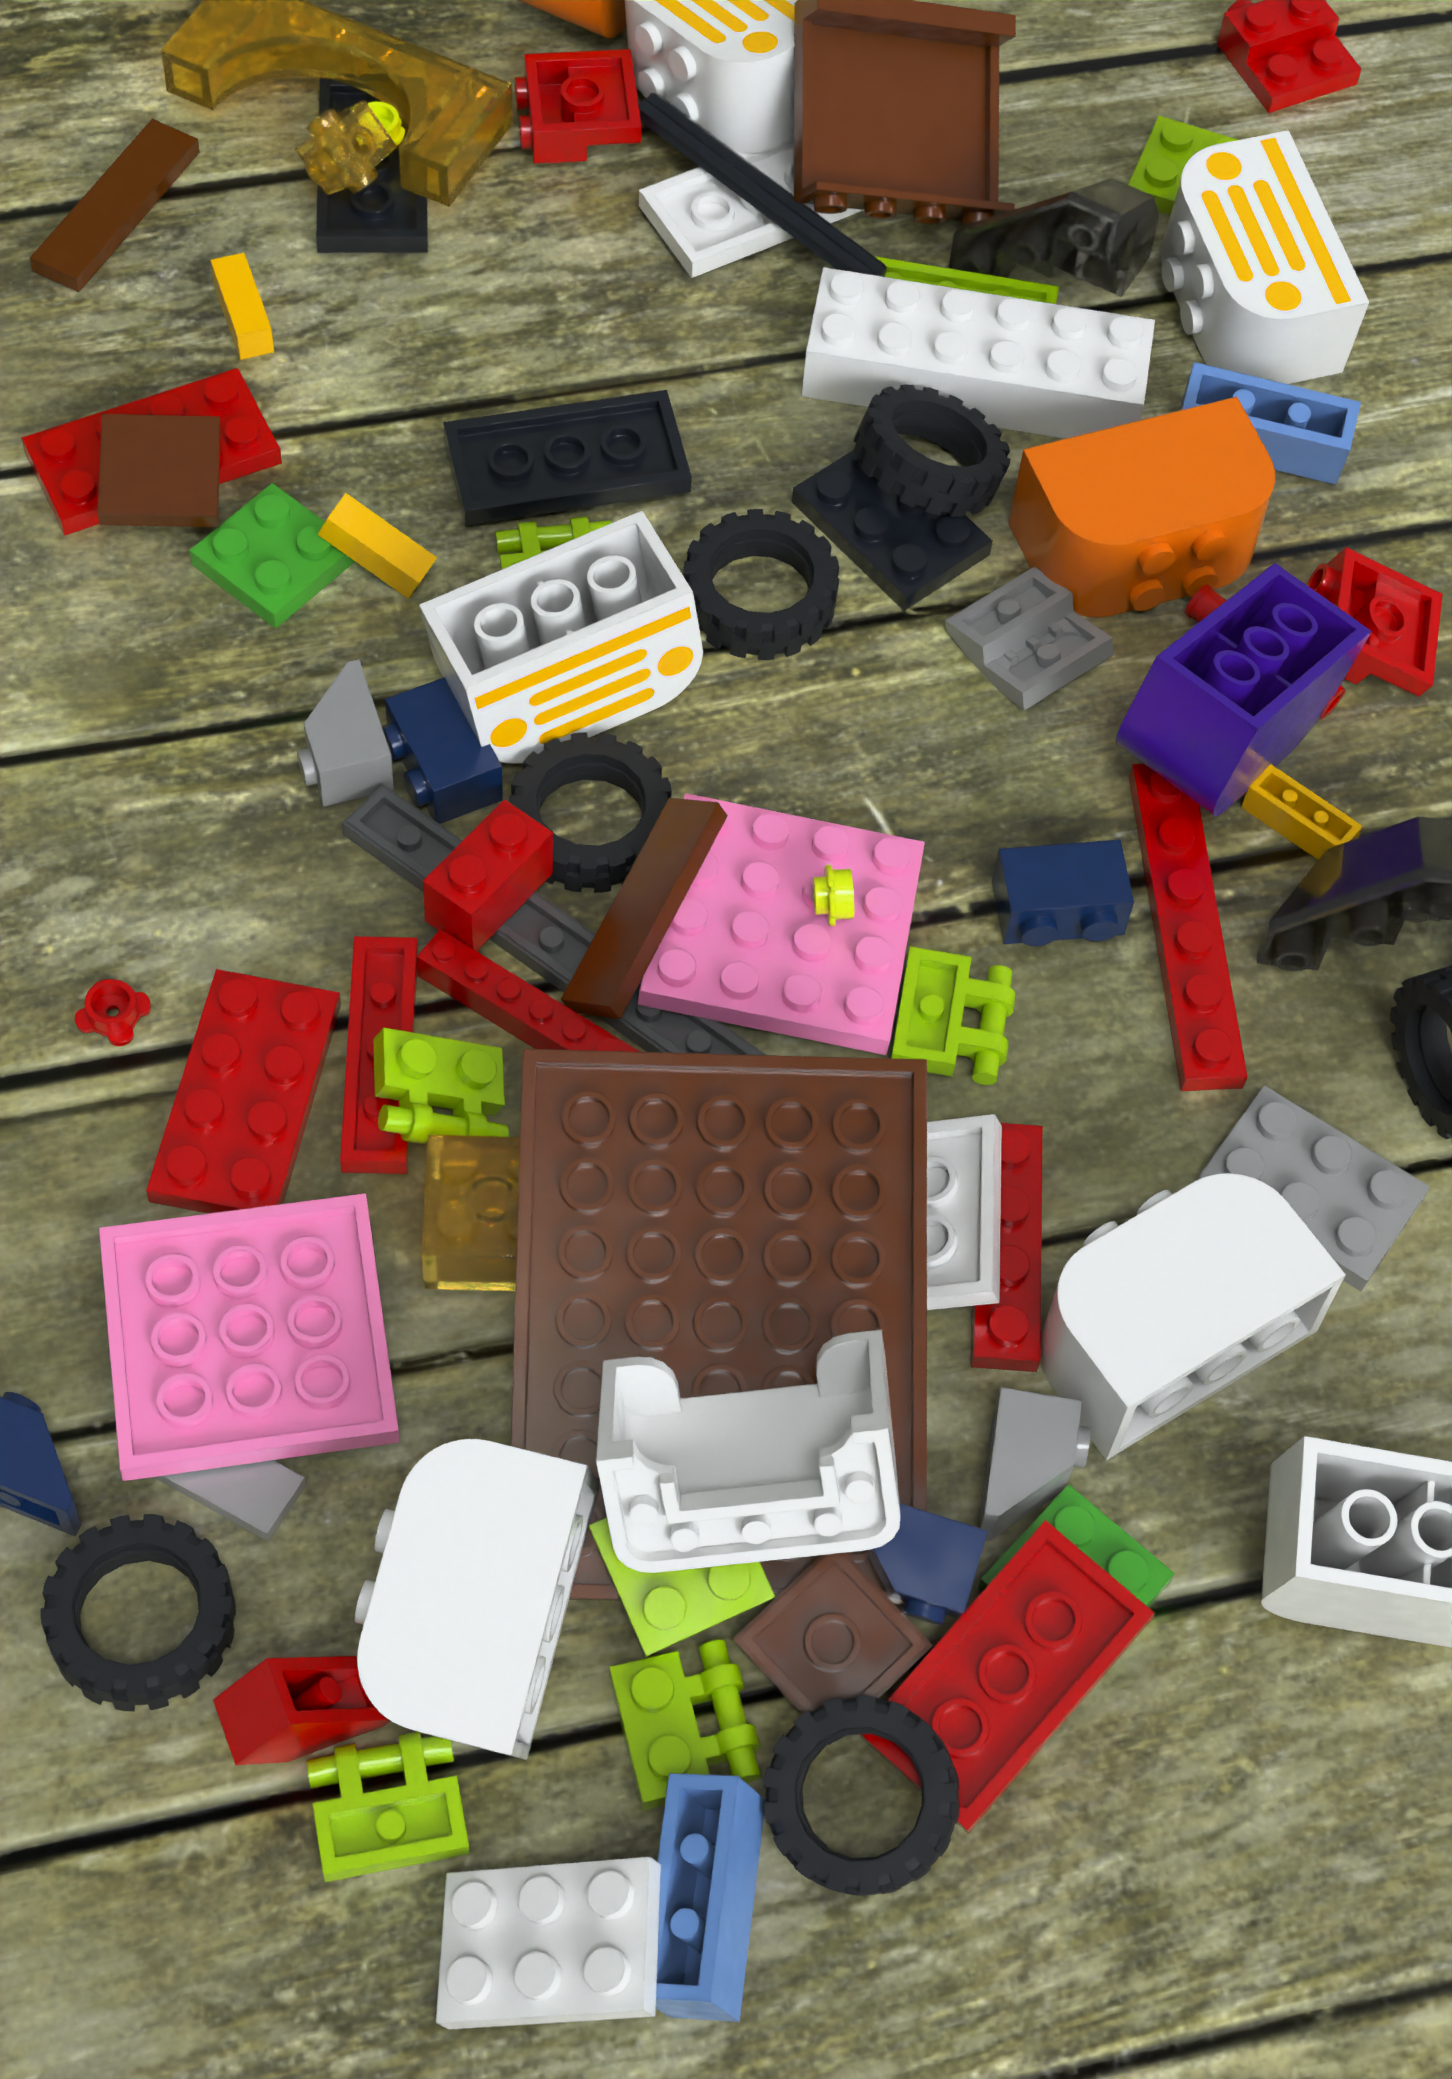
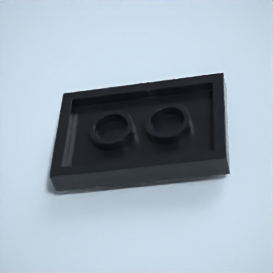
M854 450L793 487L792 503L903 611L990 555L993 540L966 515L963 517H951L949 512L944 511L940 515L925 512V507L915 504L914 507H911L899 501L901 496L893 491L890 494L886 493L877 485L878 480L874 476H867L861 468L863 461L862 459H856Z

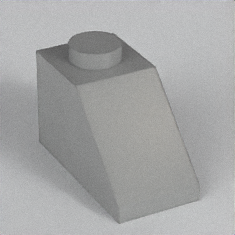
M360 660L349 661L304 722L306 748L297 750L298 763L305 786L316 784L323 807L371 796L382 784L390 790H394L391 753Z
M1001 1387L992 1416L978 1528L988 1531L985 1540L991 1541L1061 1493L1067 1486L1074 1466L1085 1467L1090 1445L1091 1428L1079 1425L1082 1401Z

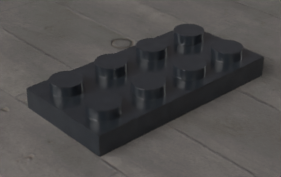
M320 77L316 221L317 253H428L427 78ZM370 102H385L392 105L399 113V118L402 121L401 127L405 129L403 141L385 153H372L365 149L363 144H356L351 136V127L356 125V112L361 106Z
M667 390L443 422L444 440L465 526L691 492L692 476Z

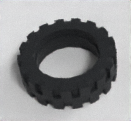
M907 384L900 385L898 390H895L892 386L882 389L880 395L875 394L853 441L856 443L854 447L856 459H862L863 461L861 468L868 477L874 476L878 480L877 485L888 494L893 491L901 496L899 501L911 507L918 504L925 507V512L940 515L944 511L949 512L951 517H963L966 511L974 515L981 512L985 505L989 506L1010 465L1011 459L1007 458L1010 449L1007 442L1000 440L1002 435L1000 430L994 424L988 425L984 421L986 416L976 408L968 409L962 405L964 401L955 396L949 395L948 398L939 395V390L924 387L923 390H916L914 385ZM899 434L915 435L933 441L952 452L965 467L946 465L929 459L911 448Z
M763 509L747 510V515L737 516L736 512L722 516L721 523L716 526L712 523L706 525L700 531L699 541L693 540L689 545L687 561L684 562L683 572L685 580L693 591L699 630L706 634V641L717 649L721 646L729 648L730 654L733 656L746 658V654L758 655V660H773L775 654L783 652L786 657L801 652V646L805 643H808L810 646L816 643L822 636V628H829L832 623L839 587V562L837 556L831 557L832 546L824 535L818 538L814 534L815 527L804 520H801L800 523L791 520V514L776 511L775 515L763 514ZM751 556L769 557L791 565L805 578L809 591L802 600L790 608L771 613L753 612L729 603L716 591L712 580L718 570L734 560Z
M587 732L571 734L570 740L561 742L559 738L548 741L544 744L542 752L537 754L533 751L523 761V772L516 771L513 777L509 802L550 831L552 830L543 823L540 816L542 804L547 796L561 786L580 780L606 781L624 789L638 802L642 812V817L635 829L617 841L602 845L575 844L557 836L553 832V874L545 882L553 885L556 880L565 884V890L572 892H581L582 887L594 888V893L609 892L612 885L624 883L664 806L672 795L668 777L662 778L661 765L653 756L647 759L642 754V747L632 741H628L626 745L617 742V736L612 734L600 733V738L588 737Z
M1452 965L1405 979L1402 982L1403 987L1397 988L1394 993L1393 999L1397 1004L1391 1007L1390 1022L1395 1025V1032L1391 1033L1393 1049L1397 1050L1400 1061L1396 1063L1401 1078H1406L1410 1086L1407 1092L1414 1106L1420 1105L1422 1109L1421 1116L1430 1127L1436 1125L1437 1133L1445 1139L1452 1138V1052L1447 1036V1025L1452 1033Z
M144 1514L143 1520L130 1521L129 1515L119 1516L110 1519L111 1526L99 1531L96 1526L86 1530L79 1536L81 1543L73 1550L66 1547L55 1561L58 1570L53 1577H47L42 1594L45 1604L44 1608H41L42 1628L53 1659L58 1665L61 1674L72 1687L75 1685L80 1688L84 1697L101 1705L103 1700L112 1702L114 1708L121 1711H135V1705L147 1704L150 1710L161 1709L169 1706L167 1699L179 1694L182 1695L183 1699L192 1695L200 1689L199 1681L206 1674L212 1677L223 1663L221 1654L225 1647L230 1648L234 1637L235 1600L225 1564H222L217 1550L206 1538L201 1540L196 1537L194 1528L178 1520L175 1526L165 1523L164 1517L156 1514ZM152 1561L173 1566L189 1578L197 1592L199 1612L193 1630L177 1649L155 1661L128 1665L104 1659L89 1647L81 1632L80 1613L86 1595L104 1575L125 1564Z
M857 1695V1697L845 1699L842 1697L833 1698L823 1702V1706L816 1708L812 1712L808 1710L800 1715L793 1722L795 1725L786 1736L782 1734L772 1751L775 1755L770 1767L766 1768L763 1787L766 1788V1803H763L764 1814L767 1823L771 1826L774 1842L783 1856H786L795 1866L794 1868L806 1878L830 1890L855 1896L892 1893L902 1889L901 1887L913 1880L917 1881L931 1869L930 1867L936 1862L938 1857H942L947 1850L960 1813V1804L958 1803L959 1778L944 1742L923 1719L899 1703L878 1699L870 1695ZM873 1734L895 1742L911 1757L921 1779L922 1806L914 1829L899 1846L877 1857L851 1858L832 1851L813 1833L803 1810V1784L810 1764L827 1745L847 1735Z

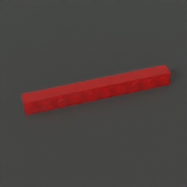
M441 929L417 955L418 977L534 1049L640 1052Z

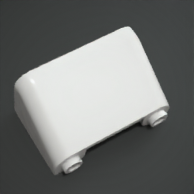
M882 1330L846 1333L833 1337L823 1344L817 1354V1384L682 1399L680 1398L678 1381L675 1374L664 1362L652 1357L604 1360L596 1462L612 1545L617 1558L633 1570L657 1573L864 1551L881 1547L892 1540L900 1526V1503Z

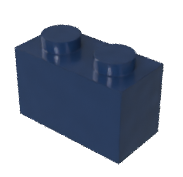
M445 677L385 699L387 724L383 725L382 729L392 760L400 758L407 772H404L406 787L417 807L425 804L432 819L441 824L503 801L502 765L490 744L483 747L480 745Z
M1121 839L1003 848L998 851L992 887L1003 944L1024 943L1029 946H1042L1054 940L1085 938L1089 941H1103L1115 935L1125 934L1134 899Z

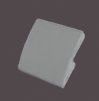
M1036 567L1029 569L945 620L946 630L967 658L1000 692L1024 711L1113 656V638L1076 613L1073 609V593L1048 579Z

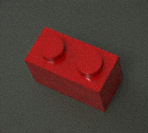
M504 799L423 880L425 922L439 931L441 929L478 951L553 874V832Z

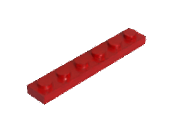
M1133 764L1129 775V782L1180 1090L1243 1089L1248 1076L1200 806L1146 765Z

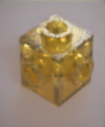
M364 100L337 113L331 108L318 116L306 127L311 135L295 150L304 161L309 177L321 186L327 195L347 187L353 194L369 185L378 177L379 173L374 167L395 150L397 145Z

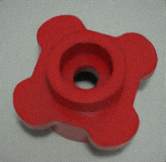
M103 979L96 982L87 992L84 1001L85 1008L76 1012L75 1023L78 1030L82 1033L96 1032L108 1037L110 1044L124 1046L134 1039L133 1028L140 1017L150 1013V999L143 992L135 993L130 985L121 980ZM116 1009L119 1011L116 1016L107 1015V1012Z

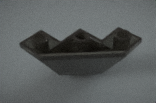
M1110 178L960 226L953 235L948 268L1005 278L1009 277L1017 264L1049 278H1052L1056 271L1061 269L1096 287L1122 297L1151 255L1159 221L1155 197L1114 178Z
M1417 816L1327 849L1269 920L1257 952V964L1274 965L1286 971L1319 970L1331 938L1351 940L1363 946L1394 945L1405 920L1409 922H1424L1428 920L1440 922L1441 919L1452 920V820Z

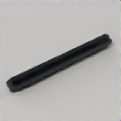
M651 93L639 103L640 119L643 124L833 268L885 277L887 267L883 262L806 204L794 202V195L661 95Z

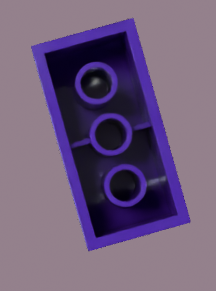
M1274 563L1156 656L1120 725L1116 736V744L1208 812L1218 816L1243 796L1249 786L1270 764L1277 766L1307 735L1320 718L1326 705L1337 692L1372 631Z

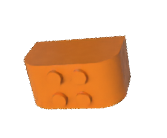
M1233 397L1023 449L1008 524L1030 569L1036 567L1048 579L1073 593V609L1079 615L1085 617H1108L1132 610L1146 611L1154 608L1159 603L1186 596L1193 597L1206 584H1209L1212 589L1224 587L1236 581L1244 574L1252 560L1275 484V468L1270 455L1238 397Z

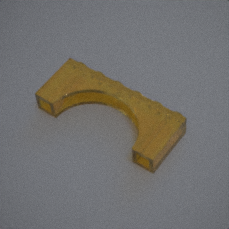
M204 0L161 50L167 92L210 110H214L222 101L243 88L263 81L287 77L325 78L343 82L369 93L381 102L392 105L398 111L399 118L408 131L405 139L399 146L401 188L448 207L451 206L513 124L512 83L357 22L354 19L314 5L306 0Z

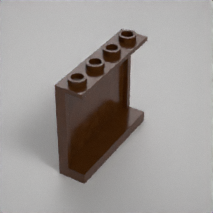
M914 0L796 1L794 3V202L814 204L815 212L825 214L842 213L847 208L864 210V217L871 219H889L897 214L913 215L914 223L924 225L940 224L945 222L946 219L962 221V228L969 230L993 228L994 221L1015 212L1014 203L999 202V49L1002 44L1016 37V15Z

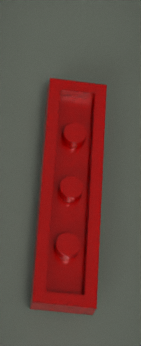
M354 936L340 1154L341 1173L407 1174L409 1142L402 1140L399 1133L381 1131L378 1127V1117L382 1106L399 1107V1100L375 1097L373 1039L383 1027L414 1033L418 941L414 937Z
M1000 1123L1002 1126L1000 1303L972 1306L971 1367L1037 1372L1041 1361L1043 1126Z

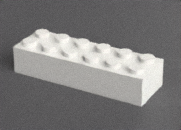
M823 267L806 349L802 396L868 407L875 394L880 395L882 389L892 386L895 390H898L900 385L906 384L914 385L916 390H923L924 387L939 390V395L948 398L949 395L963 400L962 405L970 410L976 408L986 416L984 421L988 425L994 424L997 428L1067 439L1141 420L1155 320Z

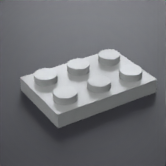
M1265 1085L1198 1177L1199 1180L1215 1174H1240L1260 1180L1275 1189L1289 1203L1346 1274L1343 1281L1361 1292L1424 1200L1430 1186Z

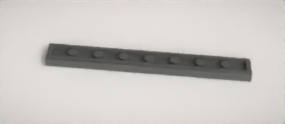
M383 784L342 823L343 835L422 892L423 880L463 841ZM534 892L489 940L559 990L565 992L596 934ZM642 979L621 1019L597 1016L646 1052L766 1055L719 1021L637 1005Z

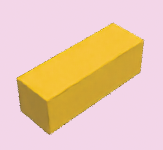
M245 253L211 259L213 284L240 360L274 353L272 328Z
M347 493L341 498L317 534L408 599L437 559L432 553Z
M1272 764L1249 786L1241 807L1332 870H1335L1355 847L1363 827Z

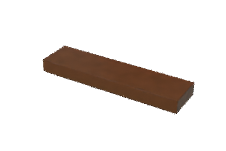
M151 119L30 257L32 271L80 292L200 153L198 138Z
M679 798L668 799L561 998L568 1008L576 1013L621 1019L728 816L718 802Z

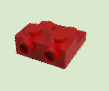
M1238 0L1224 13L1217 45L1268 113L1357 85L1362 70L1335 35L1340 18L1326 0H1263L1253 3L1251 0Z
M631 49L524 54V77H515V100L517 110H527L528 116H519L521 149H532L533 164L587 161V145L641 143L642 126Z
M1347 547L1327 564H1320L1312 573L1307 586L1372 631L1344 679L1357 685L1369 674H1372L1418 697L1431 688L1434 681L1443 594Z

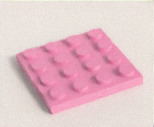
M685 793L684 799L718 802L728 816L643 975L637 1005L887 1055L925 842ZM831 864L833 869L851 868L854 889V919L836 920L835 926L828 924V914L815 915L813 903V877L824 876V868Z
M366 1193L99 1228L119 1464L123 1481L400 1443Z

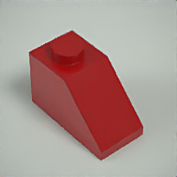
M357 1656L266 1658L213 1699L235 1766L290 1762L381 1728L391 1722V1720L377 1710L366 1695L359 1677Z

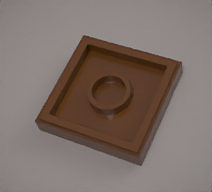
M102 414L98 499L99 525L218 527L220 417Z
M846 1552L820 1555L732 1639L800 1715L808 1710L812 1712L816 1708L823 1706V1702L833 1698L842 1697L845 1699L857 1697V1695H870L879 1698L933 1646Z

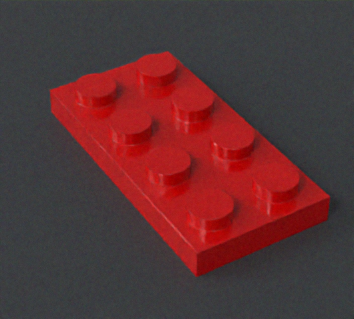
M238 368L21 437L26 457L64 536L99 525L98 499L102 414L220 417L219 484L282 464L280 447Z
M216 969L147 1185L146 1192L149 1202L207 1214L284 1203L341 1008L340 992Z
M1046 1520L887 1700L899 1703L918 1715L935 1731L946 1745L959 1778L958 1803L960 1804V1813L957 1824L967 1833L974 1828L1154 1618V1612ZM873 1734L860 1735L864 1741L921 1791V1779L911 1757L895 1742Z

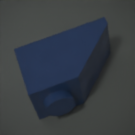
M5 1392L2 1397L0 1396V1506L76 1536L82 1524L43 1413H41L40 1407L30 1399L14 1392Z
M900 1503V1526L894 1538L881 1547L865 1551L889 1596L905 1601L903 1614L925 1622L943 1625L946 1615L958 1618L965 1612L988 1531Z

